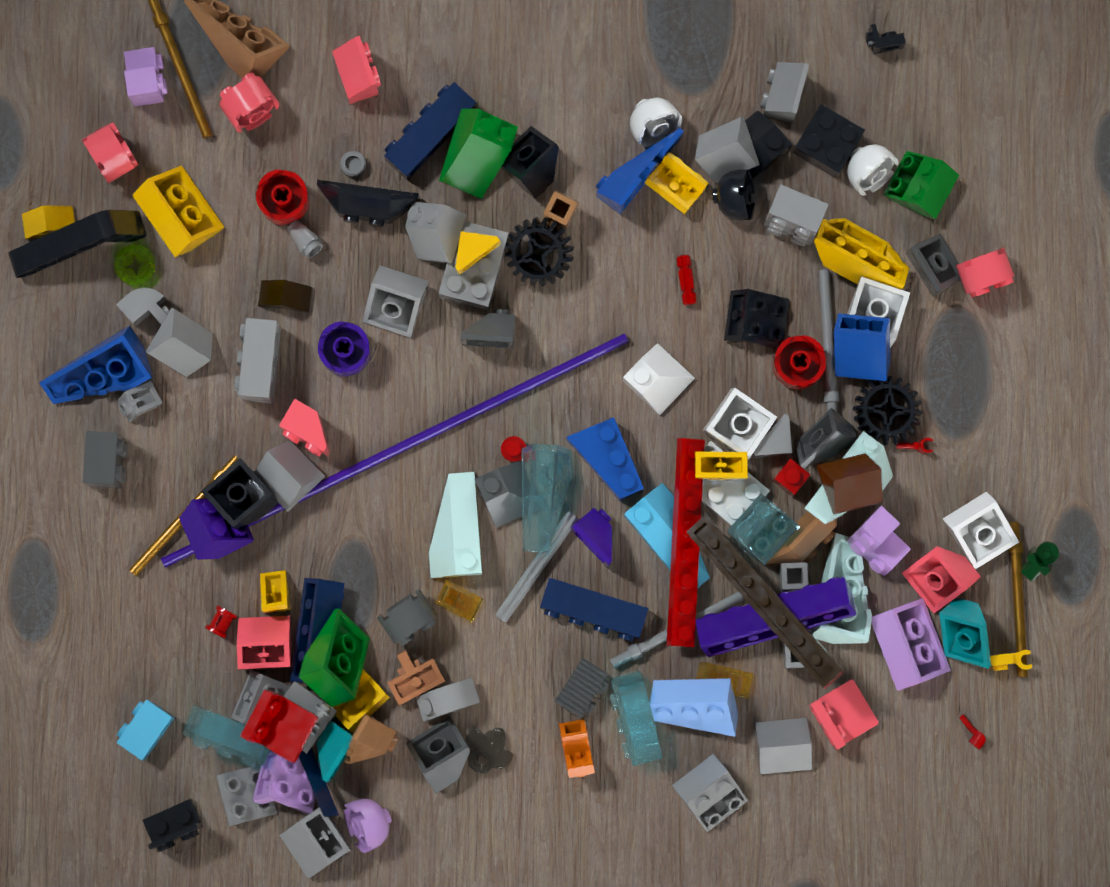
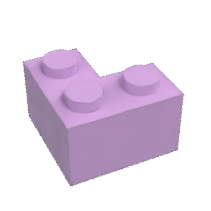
M154 47L125 51L126 71H124L126 88L128 97L134 107L165 102L164 94H168L166 80L163 79V74L160 73V69H164L162 54H157Z
M882 506L847 540L851 549L857 555H862L869 562L872 570L883 576L888 574L911 550L893 532L900 523Z

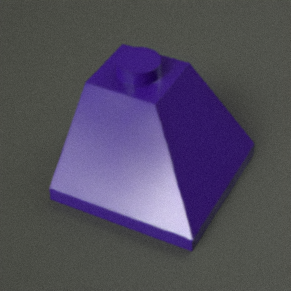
M593 508L572 526L571 531L608 567L612 562V525L609 523L612 519L603 509L597 511Z

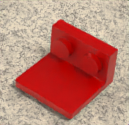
M264 689L240 737L247 741L261 744L286 760L295 763L318 720V716L281 694Z

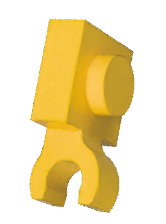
M1022 650L1018 653L991 655L990 660L993 671L1008 670V664H1016L1023 670L1031 669L1032 664L1024 665L1021 662V657L1031 654V651Z

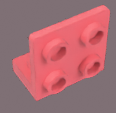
M852 679L808 705L834 750L840 749L847 742L879 723Z

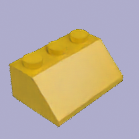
M182 165L148 178L132 195L174 257L192 251L224 228Z

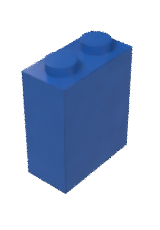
M838 313L834 328L835 376L887 381L891 364L890 318Z

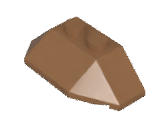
M807 511L759 562L762 565H780L781 563H802L804 560L808 564L818 553L815 548L821 542L826 545L835 536L836 533L832 530L837 526V518L824 524Z

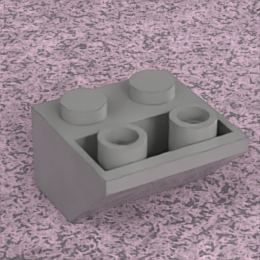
M714 754L672 785L706 832L717 826L748 801L732 776Z
M320 807L279 835L308 879L352 850L332 818L324 817Z

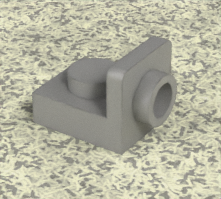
M151 381L125 391L118 399L119 410L123 416L127 417L129 422L135 420L137 416L162 405V401Z

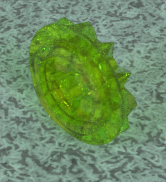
M129 245L117 254L114 263L115 272L126 284L139 286L149 281L155 273L156 261L151 251L146 247ZM133 255L139 263H146L138 268V275H136L132 268L127 267L132 264Z

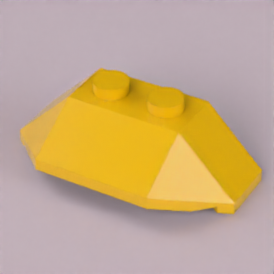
M845 218L822 219L815 235L814 243L824 267L857 285L860 278L864 277L897 289H902L905 286L909 267L906 263L902 262L898 253L887 241Z

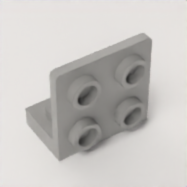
M250 670L231 718L246 725L264 689L284 696L291 686Z

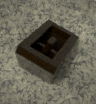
M261 280L258 306L309 313L312 287L288 280Z

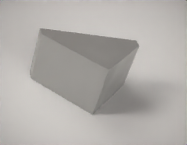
M786 413L759 443L751 455L753 458L788 456L792 454L790 421Z

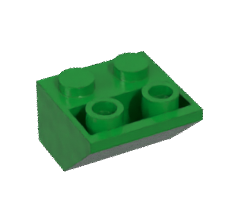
M906 151L883 195L919 215L936 219L959 174L943 160Z

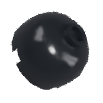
M748 169L730 171L721 177L718 187L713 189L714 204H718L721 213L731 220H752L755 202L751 203L752 194H755V187L751 171H748Z

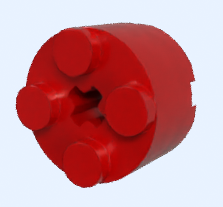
M282 169L273 170L264 175L259 181L256 201L262 214L269 221L283 226L300 220L305 215L309 207V193L304 181L298 174ZM280 193L287 195V200L284 202L279 200L278 195Z
M803 335L793 336L784 340L776 350L772 369L778 381L785 387L794 390H804L813 386L820 379L826 368V356L821 344L814 338ZM801 357L804 359L803 365L805 367L800 366L797 368L794 365L795 360L793 358L798 360Z

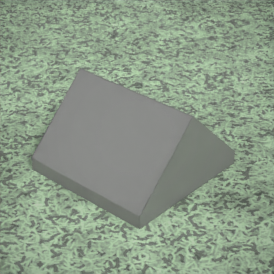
M744 117L737 118L699 135L695 160L714 183H718L721 177L730 171L749 170L760 165Z
M171 308L146 353L183 376L188 377L211 361L212 332L174 308Z
M291 441L268 450L254 472L287 512L325 478V475Z
M807 718L755 722L760 774L812 770V743Z

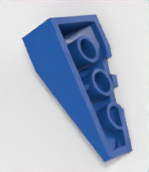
M681 128L677 129L613 171L609 177L604 175L596 185L598 189L596 197L621 215L644 186L649 175L662 162L665 155L678 143L684 131Z
M128 326L41 380L39 384L51 402L57 404L82 399L86 396L105 395L108 392L118 390H130L152 378V372L143 344L132 327Z

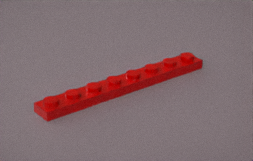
M677 438L666 646L694 647L699 546L687 534V531L701 519L703 479L695 478V452H704L705 440Z

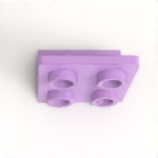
M271 750L264 752L252 801L259 804L276 801L303 813H312L316 797L299 757L295 763H292Z

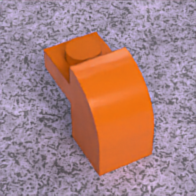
M585 720L559 723L569 778L584 777L587 774L595 773Z

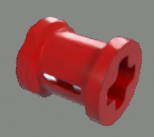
M217 605L215 608L217 610L211 623L206 624L205 628L225 639L227 636L226 631L232 620H236L238 616Z

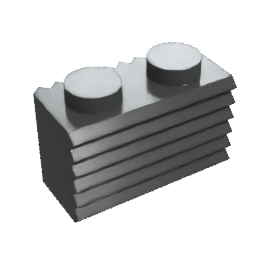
M582 657L554 702L580 719L583 714L588 717L596 705L592 701L597 692L602 695L610 683L606 679L609 674Z

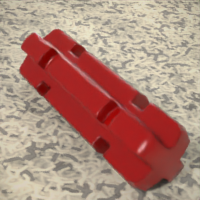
M678 256L676 261L677 268H680L678 275L681 292H683V305L696 304L690 256Z

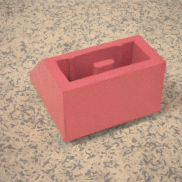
M357 36L332 51L350 104L379 95L377 87L381 86L380 78L376 67H370L369 63H372L373 60L367 42L362 43L360 36Z
M294 399L279 425L283 430L282 435L295 444H298L299 441L305 443L304 447L306 450L318 457L321 454L328 456L330 450L320 415L314 409Z
M291 617L238 618V669L292 668Z

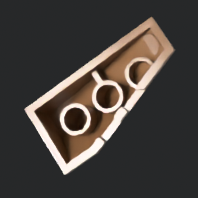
M184 0L227 65L240 78H243L248 73H254L255 76H263L289 48V45L272 30L265 26L260 29L251 24V18L246 15L240 17L229 11V6L219 0Z
M365 715L351 739L344 762L353 764L384 755L387 750L392 752L399 741V738L396 737L398 731L371 716Z

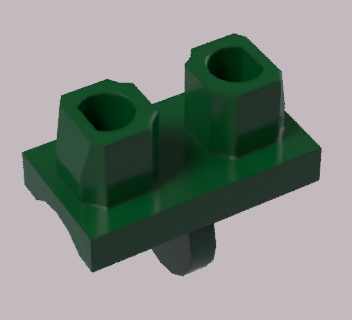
M1045 541L1039 544L1037 548L1033 546L1027 554L1026 559L1028 561L1022 566L1020 572L1031 582L1040 573L1046 576L1051 571L1053 563L1059 557L1057 545L1053 542Z

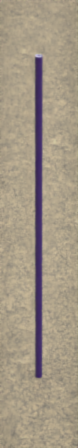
M625 333L321 480L298 503L629 343ZM278 503L260 520L247 525L250 527L285 509ZM191 544L161 558V561L166 568L195 553Z

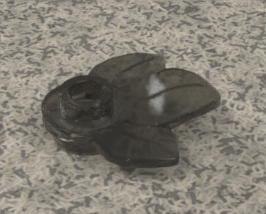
M473 726L467 733L465 742L470 749L468 764L472 771L484 774L492 768L502 769L510 764L514 754L504 749L506 743L504 729L495 728L483 734L477 727ZM483 756L486 759V763H478L477 757Z

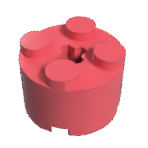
M248 73L241 79L240 83L234 87L229 86L219 94L222 98L219 103L220 108L239 133L242 132L241 128H246L247 131H250L262 125L272 116L270 113L272 108L274 107L277 110L279 107L278 100L260 76H255L254 73Z
M113 122L82 139L108 184L139 165Z
M1004 247L956 265L965 292L970 294L971 298L990 292L989 286L991 285L996 289L1014 282L1012 277L1015 275Z

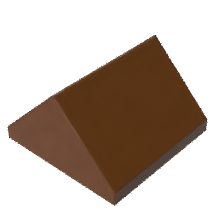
M866 453L817 465L833 515L882 502V469Z

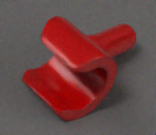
M924 438L919 442L898 443L896 449L918 450L921 454H928L933 450L924 449L923 443L934 440L932 438Z
M963 714L959 719L968 731L973 734L968 742L979 750L986 742L985 735L978 731Z

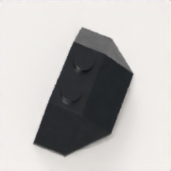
M317 179L319 191L338 216L344 218L343 221L347 223L358 224L359 220L369 221L371 226L384 227V224H391L408 212L413 202L420 201L419 193Z

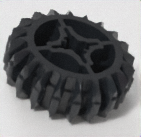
M534 217L532 224L526 219L523 221V227L519 224L516 225V233L511 232L508 235L512 241L507 242L505 246L512 250L505 253V257L513 259L507 264L508 267L516 266L517 268L513 275L516 276L521 272L523 274L521 277L522 282H525L528 277L531 278V286L536 284L537 279H539L541 286H545L547 280L549 283L554 284L556 277L562 279L564 277L562 270L568 271L570 269L569 264L566 262H572L574 259L572 255L567 254L574 250V246H566V243L572 239L571 236L563 238L562 234L565 233L566 229L563 227L559 231L556 230L558 226L557 221H554L549 226V219L547 217L542 220L541 224L539 218ZM535 232L544 233L550 236L553 241L545 242ZM527 235L529 238V251L521 255V242L524 236ZM537 246L543 250L548 248L541 257L540 254L531 255L538 248ZM558 248V262L554 268H551L550 252ZM530 261L535 262L543 271L532 269L526 263Z
M892 376L887 377L886 384L883 381L877 380V386L871 380L868 381L867 385L870 391L862 387L859 391L865 397L856 396L854 399L861 406L856 405L852 408L853 411L860 412V415L855 416L853 420H862L863 422L857 429L861 431L866 427L868 429L866 433L868 435L874 434V439L877 442L882 437L884 446L888 445L889 438L892 439L894 445L899 443L898 436L903 441H906L908 436L905 431L913 435L916 430L911 424L919 426L921 423L914 416H921L923 414L922 410L915 409V407L922 404L921 400H912L918 392L913 391L911 394L907 392L911 387L910 383H907L904 388L900 387L902 383L901 378L897 379L895 385L892 384ZM885 391L881 404L867 405L873 394ZM893 392L904 399L907 408L898 406L894 402ZM887 402L889 405V409L894 410L895 412L894 414L891 413L888 419L886 417V412H882L880 410L881 408H884L886 406ZM867 413L880 418L882 430L872 424ZM908 416L903 427L890 431L893 418Z

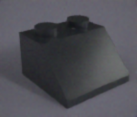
M241 458L201 491L233 529L260 520L278 505L273 493Z

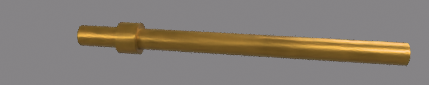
M147 0L154 16L152 20L155 27L160 30L203 139H207L213 135L168 24H170L168 16L166 13H163L158 0Z
M233 455L221 470L217 469L212 474V479L206 486L234 464L238 458ZM200 491L194 499L207 498ZM184 510L130 567V572L137 576L182 527L179 517Z
M1009 522L1019 543L1008 549V553H1011L1016 653L1022 650H1027L1023 579L1020 572L1022 569L1021 553H1024L1023 542H1020L1019 522ZM1027 655L1021 657V662L1024 665H1027ZM1017 666L1018 677H1028V670L1020 669Z

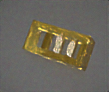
M708 662L699 663L696 679H707L709 670H711L710 679H717L718 672H722L721 679H728L729 674H731L734 696L745 699L749 698L754 673ZM741 676L743 677L740 691H736L738 678Z

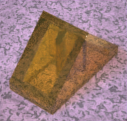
M446 580L435 604L472 622L483 598Z

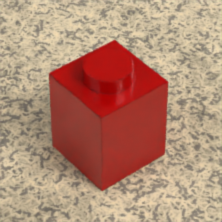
M790 458L772 482L793 497L811 474Z

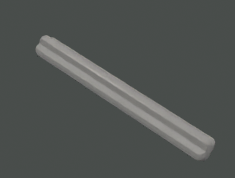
M567 512L496 612L495 616L503 622L509 620L570 533L572 526L578 521L575 515Z

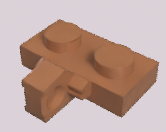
M405 650L397 655L402 665L397 670L400 676L387 683L398 705H401L445 682L434 658L423 664H420L418 659L412 662Z

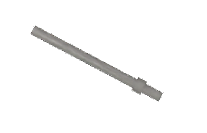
M819 270L823 349L826 356V392H823L824 403H827V411L832 408L837 412L839 391H836L830 273L829 270Z
M736 592L698 612L696 620L710 613H721L745 599L739 592ZM667 629L638 645L636 643L627 647V651L610 659L614 669L632 659L636 661L643 657V653L666 642Z

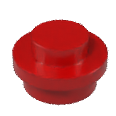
M508 437L501 445V454L509 462H518L526 454V444L519 437Z

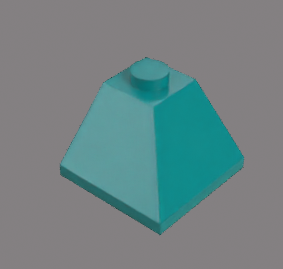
M956 597L939 613L944 654L946 657L989 669L991 667L987 627L978 603Z
M330 721L329 725L325 727L317 742L322 780L326 782H331L344 762L353 737L352 733L333 721Z

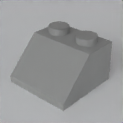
M778 62L776 69L770 68L767 84H771L769 94L764 93L760 108L765 109L764 116L793 124L809 64Z
M413 202L408 211L405 227L417 259L452 263L467 214L444 204Z
M380 265L371 284L362 322L411 338L429 281Z

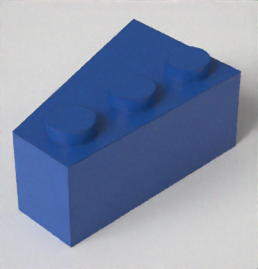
M614 417L566 437V441L576 450L619 501L643 492L644 487Z

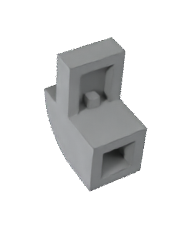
M151 288L135 289L116 304L136 327L150 314L162 325L170 311L166 306L160 308L167 299L160 292Z
M472 678L415 697L423 722L480 703Z

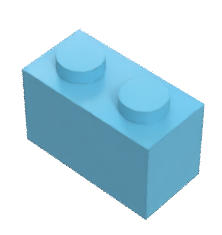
M146 700L144 703L140 701L132 712V715L135 717L130 724L125 723L117 733L119 737L117 744L142 761L147 759L175 718L150 700Z

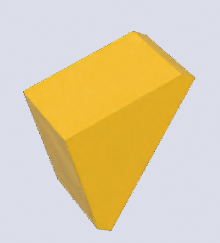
M43 205L22 214L26 240L43 237L75 222L73 206Z
M461 231L455 267L458 275L465 272L500 246L499 238L497 236Z
M695 452V478L716 481L747 479V452Z
M286 570L260 573L262 612L273 613L291 610Z

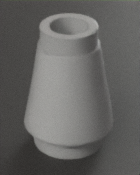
M299 220L294 221L288 226L287 231L290 233L301 255L312 258L323 248L321 238Z

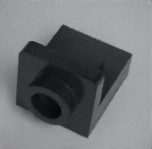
M876 23L870 24L868 32L865 33L868 48L872 47L873 55L900 50L906 44L904 33L897 34L896 31L883 33L882 37H879Z

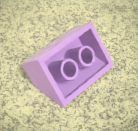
M923 598L872 617L873 630L877 636L897 691L951 671Z

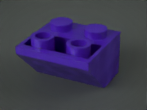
M192 499L179 517L197 560L220 559L254 541L248 525L233 529L207 499Z

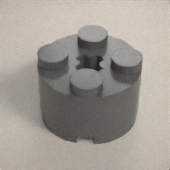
M420 589L416 590V597L413 598L409 594L388 608L385 618L382 614L377 617L394 644L399 642L403 646L414 638V632L420 628L424 632L436 624L434 618L437 616V613Z

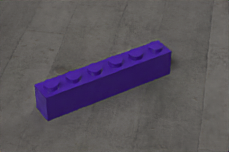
M834 577L821 584L806 585L797 591L778 594L781 600L807 629L857 615L852 590L845 577ZM750 604L742 607L734 606L729 608L728 611L718 614L710 613L696 620L700 647L708 658L778 638Z

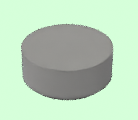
M350 151L342 156L340 166L346 176L356 178L365 172L366 161L361 153Z

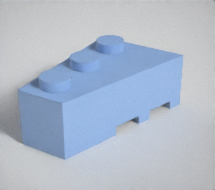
M731 679L653 681L650 707L654 721L736 736L739 713Z

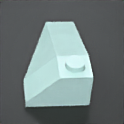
M863 431L842 459L866 453L882 469L883 491L893 477L887 454L883 445ZM823 484L805 507L807 511L824 524L846 513L833 515Z
M474 472L448 474L429 550L431 579L482 575Z
M838 533L832 539L821 583L827 582V580L834 577H845L852 590L857 615L810 628V632L816 639L832 644L867 643L869 641L872 614L871 609H868L866 597L868 590L867 586L864 585L862 555H857L851 549L850 544L847 542L850 537Z

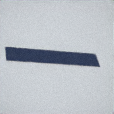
M310 748L307 753L301 751L299 759L323 816H338L339 813L326 782L322 780V773L312 749Z

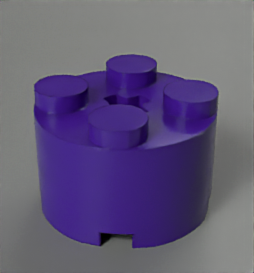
M335 322L323 330L318 342V355L323 365L333 374L352 376L359 373L367 365L371 357V346L367 335L358 325L349 322ZM341 344H344L345 346L351 345V346L348 348L349 353H347V354H344L343 352L338 353V352H340V350H341V349H340V345H341Z

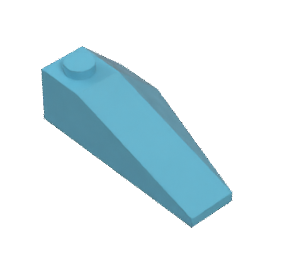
M662 483L624 513L623 517L670 571L674 496ZM700 552L697 589L710 578Z

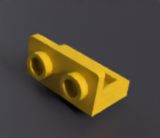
M668 152L662 162L646 179L645 184L685 214L702 195L708 182L699 173L683 163L679 157Z
M363 669L356 699L333 706L337 710L335 716L353 733L365 715L371 716L390 697Z

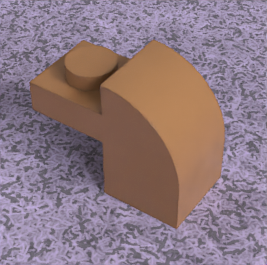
M554 191L543 213V219L545 217L549 219V226L554 221H557L558 226L556 230L558 231L563 227L567 229L575 215L579 202L558 191ZM536 232V235H539L543 241H553L550 236Z

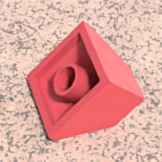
M938 546L902 572L903 576L918 595L924 599L926 605L933 613L940 610L981 578L965 556Z

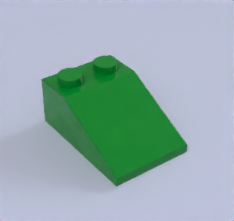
M461 108L439 182L482 199L512 149L518 126L480 109Z
M339 608L334 609L304 656L299 678L330 707L356 699L370 638Z

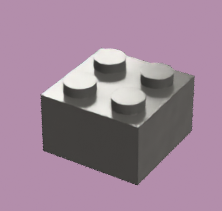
M86 431L83 483L92 488L121 489V483L126 482V467L122 466L123 457H127L128 442H124L123 436L117 432Z

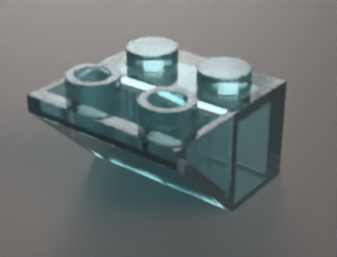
M760 494L726 532L731 540L748 555L765 565L800 526L763 494Z

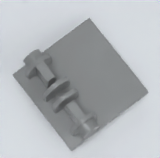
M294 681L284 697L318 716V720L302 751L307 753L337 710Z
M261 764L216 775L229 826L277 814L274 801L265 804L252 801Z

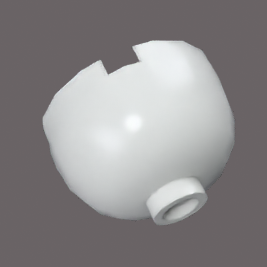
M663 98L644 99L636 105L630 117V130L639 145L642 144L644 148H650L665 138V135L670 133L671 130L674 132L679 129L682 123V116L668 100Z
M874 144L863 148L858 147L850 155L851 159L848 163L847 174L855 190L864 196L867 195L864 191L870 189L872 192H875L893 176L894 172L891 169L894 164L898 167L899 162L894 154L883 146Z

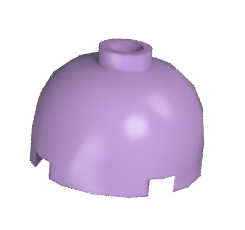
M358 799L345 804V807H347V809L343 810L345 823L350 836L355 834L359 841L355 843L356 847L363 853L379 847L388 837L389 823H391L389 811L386 808L382 809L377 802L371 799Z

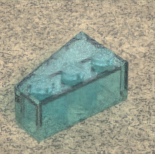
M640 671L609 678L613 690V695H609L613 711L618 710L620 718L615 720L619 735L624 734L626 743L621 744L625 759L630 758L632 766L662 759L663 756Z
M193 704L182 732L185 736L193 739L192 745L207 750L208 745L217 748V754L230 759L232 754L241 757V763L254 768L256 763L264 766L270 751L261 744L250 742L240 737L246 726L245 724Z

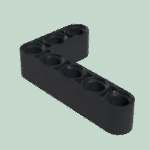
M103 210L20 246L8 254L15 277L23 278L105 242H135L145 238L147 233L140 211Z

